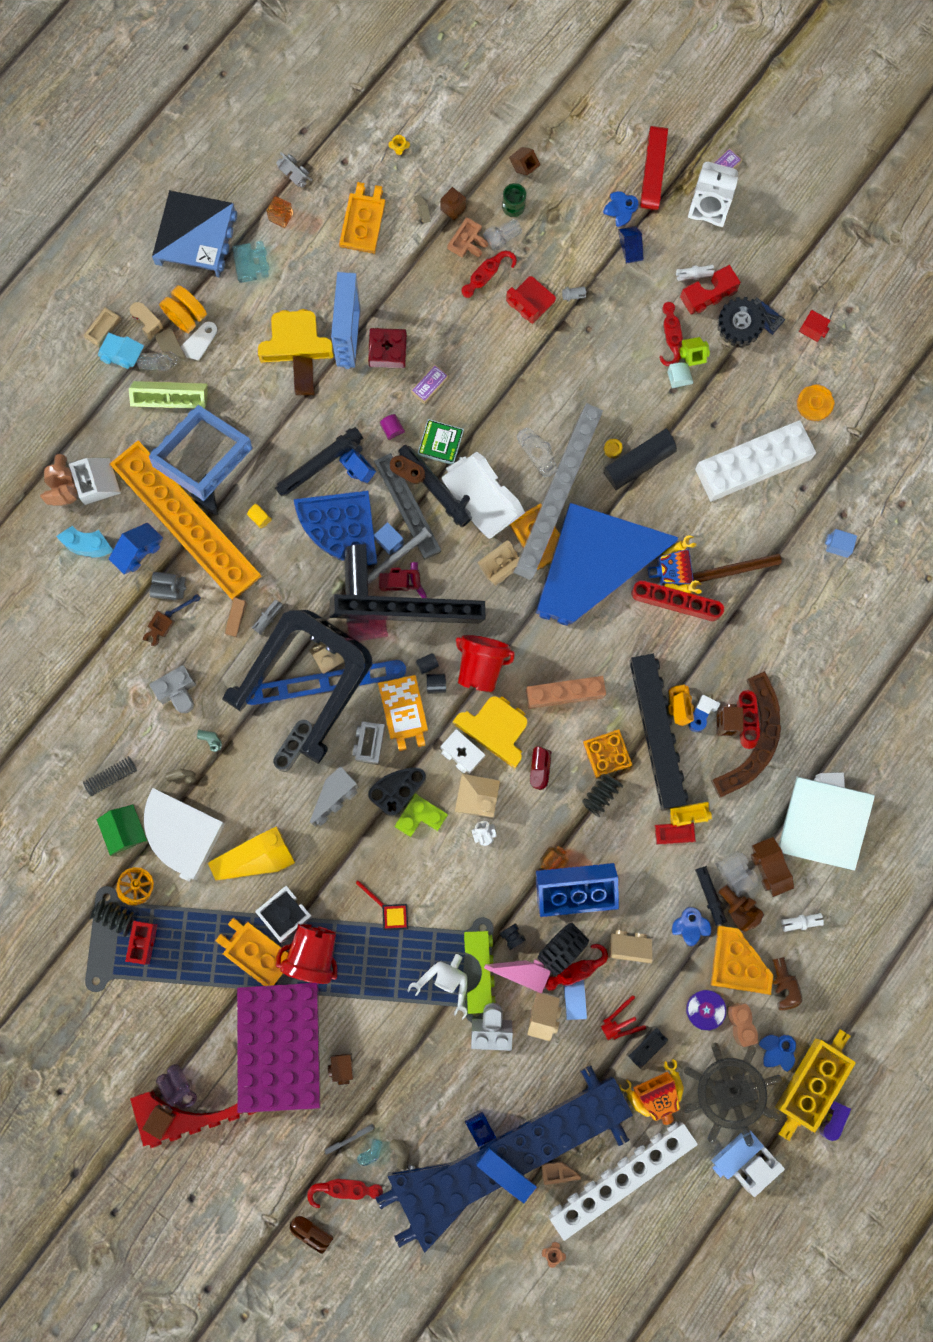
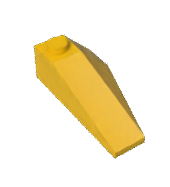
M277 826L208 862L216 881L279 872L295 864Z

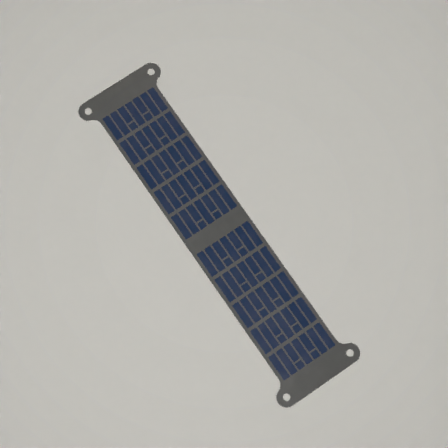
M104 886L96 893L95 906L103 899V895L108 893L110 894V899L105 902V905L112 901L113 909L120 905L119 912H122L125 908L127 909V916L134 912L133 919L135 921L158 924L150 964L126 962L131 931L124 937L123 931L118 934L116 933V928L110 930L109 924L104 927L102 926V921L96 923L94 917L85 985L92 992L102 991L112 979L235 989L263 986L224 956L223 953L226 949L215 940L220 934H223L229 940L233 937L236 930L228 925L232 918L238 920L243 926L247 922L251 923L281 947L292 944L295 933L283 943H280L257 913L148 904L132 906L122 902L114 888ZM485 917L476 919L467 930L408 926V929L383 930V924L318 918H311L305 923L312 925L311 927L318 928L319 926L336 932L332 956L337 963V979H331V982L328 984H318L319 996L458 1007L460 984L453 993L447 992L434 984L437 973L420 988L417 996H415L417 989L412 987L408 993V987L411 983H417L436 963L441 961L451 965L455 954L463 957L458 969L467 974V992L473 990L480 982L482 970L478 960L471 954L465 953L464 932L479 931V926L484 924L487 927L488 935H492L493 940V924ZM489 947V955H491L492 947ZM282 974L275 985L312 982L298 980ZM94 977H98L100 979V983L98 985H94L92 983ZM466 992V1000L464 1006L467 1009L466 1018L471 1023L472 1018L483 1019V1013H480V1015L477 1017L473 1016V1014H468Z

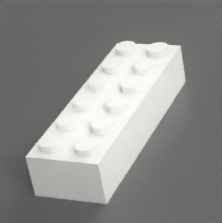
M799 420L700 461L695 470L710 502L810 461L816 454V451Z

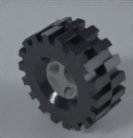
M736 297L735 301L731 299L728 301V304L723 306L719 314L717 328L718 331L720 330L721 338L725 337L724 341L726 343L730 341L732 346L739 344V347H743V344L748 346L752 341L755 342L760 337L765 325V312L763 309H760L761 305L759 303L755 304L754 299L748 301V297H744L741 300L740 297Z

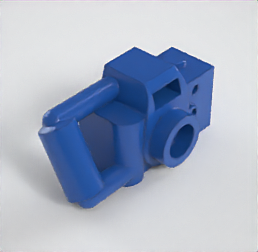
M354 449L340 456L339 461L353 479H359L361 482L368 483L376 473V470L364 456L357 453Z

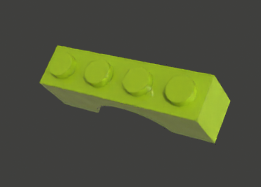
M488 931L464 932L465 953L474 956L480 963L482 970L479 984L473 990L467 992L468 1014L483 1013L487 1004L496 1003L495 996H491V988L495 987L494 975H490V971L484 969L486 964H494L493 955H489V947H493L492 935H488Z

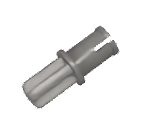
M274 600L268 609L261 613L262 616L251 628L261 635L267 626L274 622L273 619L283 608V604L278 600Z

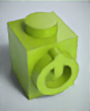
M700 337L682 340V347L680 348L681 358H684L688 366L707 363V357L710 355L708 342L703 341Z

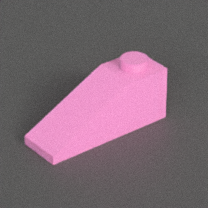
M524 960L486 964L484 969L541 994L550 975V971L544 968L545 965L537 960H534L533 963Z

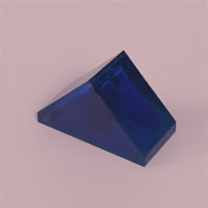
M636 226L618 229L625 264L643 261V240L640 230Z
M483 1109L464 1118L465 1124L478 1147L496 1138Z

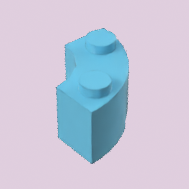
M108 332L98 352V356L106 364L112 362L129 369V367L134 366L144 345L129 337H119Z
M71 526L56 536L67 549L77 555L95 558L105 556L113 551V548L99 530L92 533H83Z

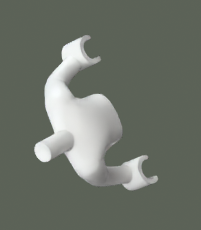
M455 954L451 965L441 961L436 963L417 983L409 985L408 993L410 988L415 987L417 989L415 996H417L420 988L437 973L434 984L447 992L453 993L460 984L458 1007L454 1012V1016L457 1014V1011L461 1010L464 1013L462 1017L464 1019L467 1015V1009L464 1006L468 980L467 974L458 969L463 957Z

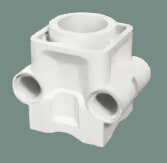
M712 162L703 163L688 218L708 221L713 225L723 227L738 180V171L734 168Z

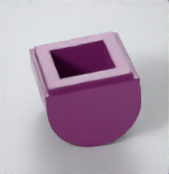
M391 414L380 421V426L388 441L405 432L396 414Z

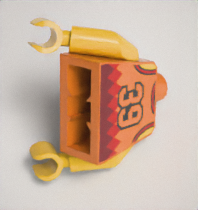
M672 1059L673 1068H669L667 1062H664V1068L670 1071V1074L665 1072L633 1087L634 1091L631 1090V1082L629 1080H626L629 1083L627 1090H624L621 1084H619L620 1089L627 1093L628 1100L637 1112L645 1117L651 1116L654 1121L661 1119L664 1125L673 1123L672 1113L680 1109L679 1102L682 1100L684 1090L679 1072L675 1070L677 1062Z

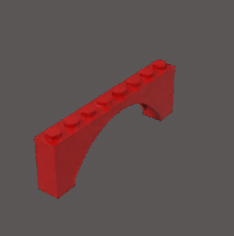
M154 1090L130 1098L143 1147L150 1145V1148L162 1145V1140L169 1138L171 1142L182 1138L181 1134L189 1132V1135L200 1132L201 1127L208 1125L209 1128L221 1125V1120L228 1118L229 1122L241 1118L240 1114H242L238 1113V1103L224 1110L211 1113L184 1111L161 1100L155 1095ZM165 1104L173 1109L176 1117L164 1137L159 1140L142 1130L155 1106Z

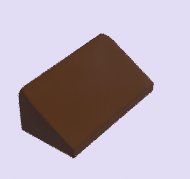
M293 356L295 395H314L312 358Z

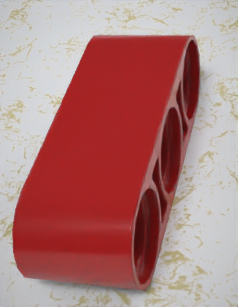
M745 690L740 693L737 701V707L743 708V731L739 733L740 743L744 748L753 749L760 738L757 698L754 692ZM746 699L749 700L751 703L745 704L742 700ZM749 717L752 719V722H747L744 718ZM746 735L753 736L754 740L747 739Z

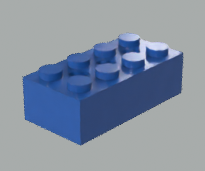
M614 863L536 871L537 904L540 917L619 909L618 874Z

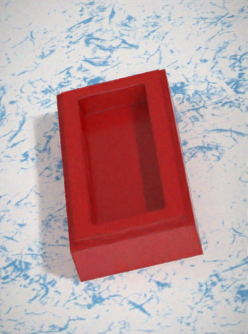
M694 822L680 825L679 827L673 824L654 825L656 845L696 842Z

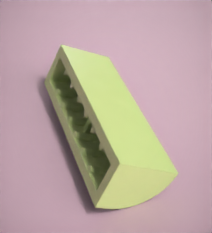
M133 381L129 387L130 406L196 408L197 405H200L205 409L207 404L208 384Z

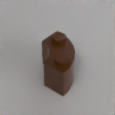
M774 837L752 845L753 854H751L753 863L758 866L763 880L761 882L765 891H769L772 897L794 889L793 876L785 862L782 849Z

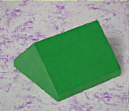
M133 804L110 810L96 819L110 856L147 841Z

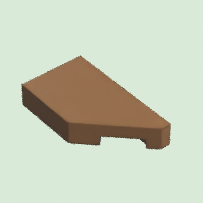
M561 1160L541 1165L544 1185L581 1180V1175Z

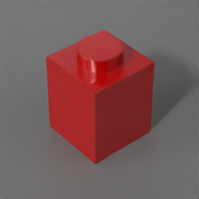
M811 310L798 332L818 342L821 336L825 338L830 330L827 326L831 320Z

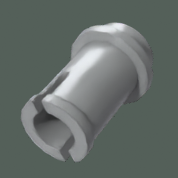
M585 286L578 288L566 287L562 290L563 300L569 302L571 299L586 298Z

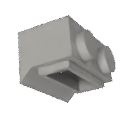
M362 721L361 726H357L356 737H359L358 745L354 744L353 756H356L355 760L357 762L379 765L385 724ZM366 728L375 729L371 756L361 755Z

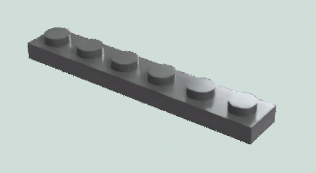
M390 453L375 460L374 463L412 537L414 538L421 533L424 527L432 535L430 538L426 537L417 545L424 560L440 553L441 548L405 479L391 471L390 461L393 456Z

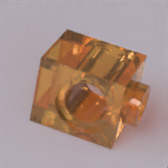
M274 196L266 210L269 221L284 229L293 215L291 203L277 196Z

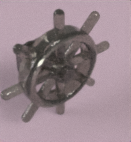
M712 1043L711 1048L716 1062L708 1066L703 1074L690 1067L684 1068V1073L698 1080L699 1084L697 1090L698 1101L684 1105L682 1111L684 1113L698 1109L703 1111L704 1115L713 1123L707 1138L710 1143L715 1142L721 1128L728 1130L741 1129L746 1145L751 1147L754 1141L749 1126L754 1124L762 1114L777 1122L781 1120V1115L767 1108L766 1104L767 1087L782 1082V1077L775 1075L763 1079L759 1071L751 1065L756 1053L755 1046H750L744 1059L741 1060L737 1058H723L718 1043ZM728 1067L739 1069L737 1074L732 1076L733 1080H731ZM719 1070L722 1079L717 1081L711 1079L710 1077ZM706 1086H709L712 1096L706 1098ZM710 1105H716L718 1115L713 1112ZM746 1105L754 1111L745 1118L741 1106ZM730 1109L734 1110L737 1121L725 1119Z

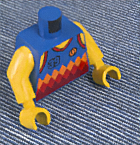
M688 535L683 541L673 544L661 553V557L657 560L658 566L648 567L649 578H659L661 586L687 593H692L693 591L696 594H700L702 590H695L697 585H702V583L693 580L689 549H686V547L693 548L696 546V543L689 545V540L694 537Z

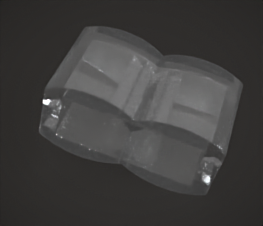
M735 851L715 864L731 890L740 897L759 885L757 882L759 878L754 870L750 871L748 868L746 856L743 853H739V851Z

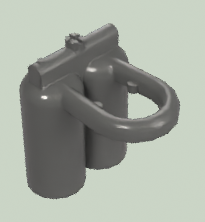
M153 572L150 598L183 599L184 591L187 588L185 586L186 577H181L179 574Z

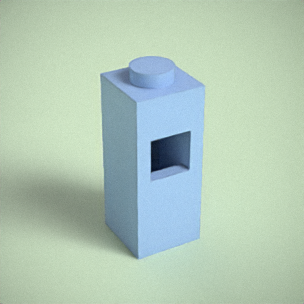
M746 1128L711 1160L715 1165L712 1168L720 1178L724 1176L729 1179L764 1146L752 1131Z

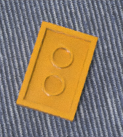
M541 503L526 511L522 516L509 524L523 548L542 506ZM556 527L553 529L537 570L550 564L559 538V532Z

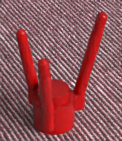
M634 995L626 1000L610 1017L603 1020L604 1025L600 1027L608 1041L612 1038L616 1040L619 1037L646 1029L644 1025L621 1032L620 1029L636 1021V1017L628 1019L619 1025L616 1021L611 1022L635 999Z

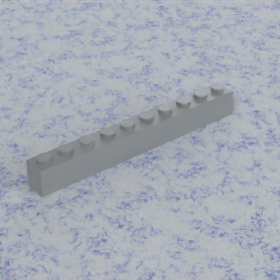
M588 403L582 409L513 573L529 580L534 576L603 410Z

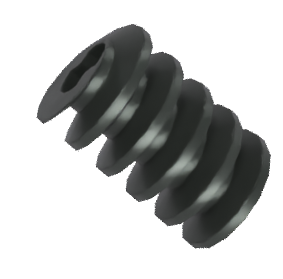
M602 774V781H596L598 787L592 786L591 790L593 793L588 792V799L584 798L582 800L584 806L597 817H600L598 811L605 812L602 805H610L607 799L614 800L611 793H619L616 787L623 788V785L610 775Z
M103 898L96 904L89 919L91 920L95 917L96 923L102 921V926L104 927L109 924L110 930L116 928V933L118 934L123 931V936L126 937L132 929L133 921H135L133 919L134 912L127 916L126 908L119 912L120 905L113 909V902L111 901L108 905H105L106 898Z

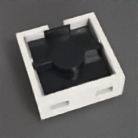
M287 886L255 911L280 943H283L296 932L298 924H305L312 918L302 904L298 905L295 902L297 898Z

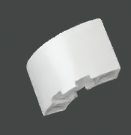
M475 452L442 477V481L457 500L461 501L464 495L470 497L466 509L471 513V521L490 539L522 516L525 511L519 500L505 486L501 487L496 481L498 477L486 458Z

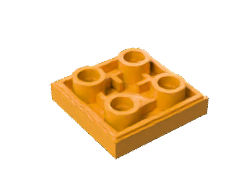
M620 729L583 741L595 778L601 777L602 774L607 775L632 766Z

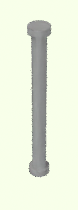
M425 527L422 528L423 531L372 571L368 575V584L426 537L430 538L432 535Z

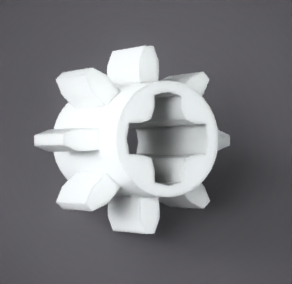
M487 821L478 822L475 825V829L472 830L475 843L479 842L484 846L491 844L494 841L493 837H497L494 824L489 825Z

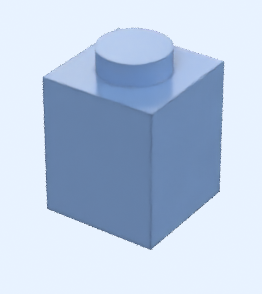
M388 522L374 534L375 541L389 555L396 553L403 547V538Z
M835 529L831 534L827 535L825 541L827 545L826 551L848 558L853 553L857 535Z

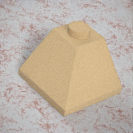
M462 774L455 812L493 819L500 781Z

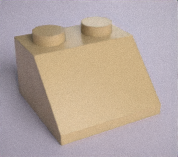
M616 930L615 934H610L608 958L652 964V939H647V934L635 933V937L627 936L628 932Z

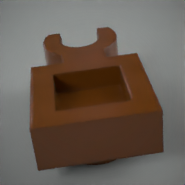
M157 610L147 626L151 631L143 636V640L148 641L152 636L153 642L151 646H157L159 636L166 637L175 621Z

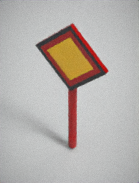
M356 881V884L382 907L383 930L408 929L407 904L385 905L360 881Z

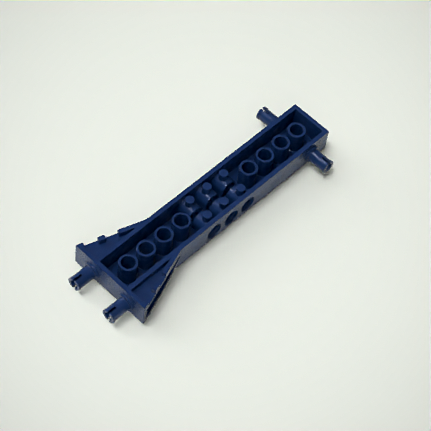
M592 1065L587 1066L586 1068L590 1075H588L585 1068L580 1071L588 1085L586 1090L460 1158L448 1163L388 1172L387 1177L392 1185V1189L375 1198L381 1210L395 1201L400 1202L411 1224L410 1228L394 1235L395 1241H398V1247L401 1248L416 1239L425 1253L467 1205L502 1187L476 1166L477 1161L488 1147L525 1175L606 1130H611L618 1146L623 1145L620 1136L627 1143L630 1139L626 1135L621 1123L632 1117L633 1114L615 1079L610 1076L603 1081H599Z

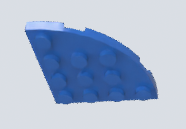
M369 491L294 499L295 510L304 531L321 550L332 557L344 561V548L351 545L366 544L367 565H377Z

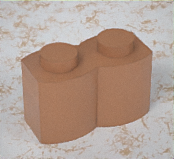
M746 1003L728 1006L727 1014L733 1025V1036L736 1043L742 1047L757 1044L758 1033L752 1024V1012Z

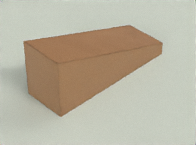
M234 597L225 630L226 635L237 637L247 607L245 600Z

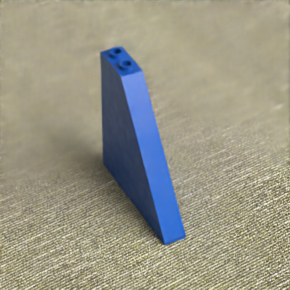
M570 503L567 507L535 613L540 614L539 617L542 619L558 620L557 623L568 626V624L574 623L678 540V537Z

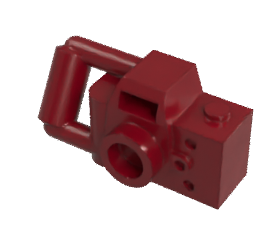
M391 568L390 573H380L379 589L381 591L418 590L421 587L420 572L418 570ZM409 574L413 575V585H409Z

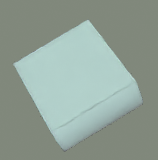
M687 363L670 364L667 373L672 388L693 384Z

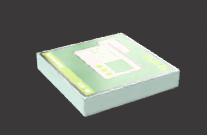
M428 419L418 455L450 465L454 464L464 429Z

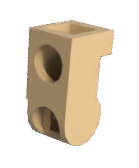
M135 302L130 306V313L134 321L144 326L142 330L149 340L164 329L161 322L144 304Z

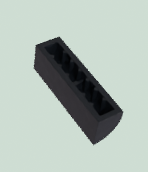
M667 428L606 466L603 474L613 488L617 491L677 452L676 443Z
M366 544L348 546L344 548L346 595L368 596ZM346 619V624L369 623V620Z

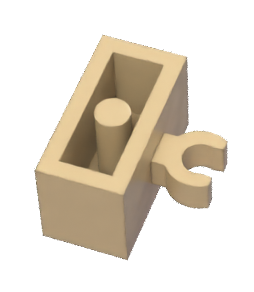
M536 992L527 1035L551 1041L553 1033L557 1034L559 1022L556 1019L560 1018L562 1007H559L560 998Z

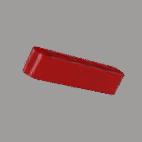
M650 126L640 208L659 209L668 128Z
M638 581L631 591V595L636 601L708 621H717L724 613V605L719 601L647 581ZM636 588H643L645 590V594H638ZM655 593H662L664 599H657ZM675 597L680 598L681 601H682V604H681V605L675 604L674 601H673V598H675ZM692 603H698L700 610H695L692 607ZM710 608H716L719 612L718 615L712 614Z

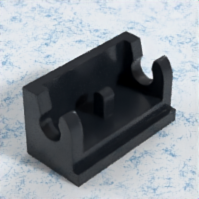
M653 1026L626 1055L641 1069L668 1042V1039L657 1027Z

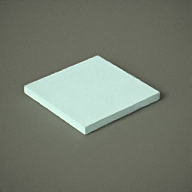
M797 776L779 842L783 854L855 870L875 795Z

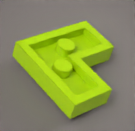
M415 794L394 827L412 837L422 821L438 832L448 814Z

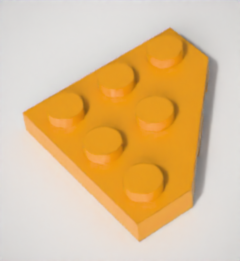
M718 926L711 985L771 995L773 974L745 939L742 932L737 928Z

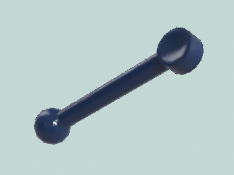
M194 595L192 599L177 608L166 611L165 615L171 618L175 612L193 602L199 601L201 599L200 595Z

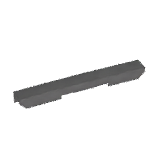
M371 1124L358 1131L356 1135L341 1143L338 1142L325 1149V1154L327 1155L374 1129L373 1125Z

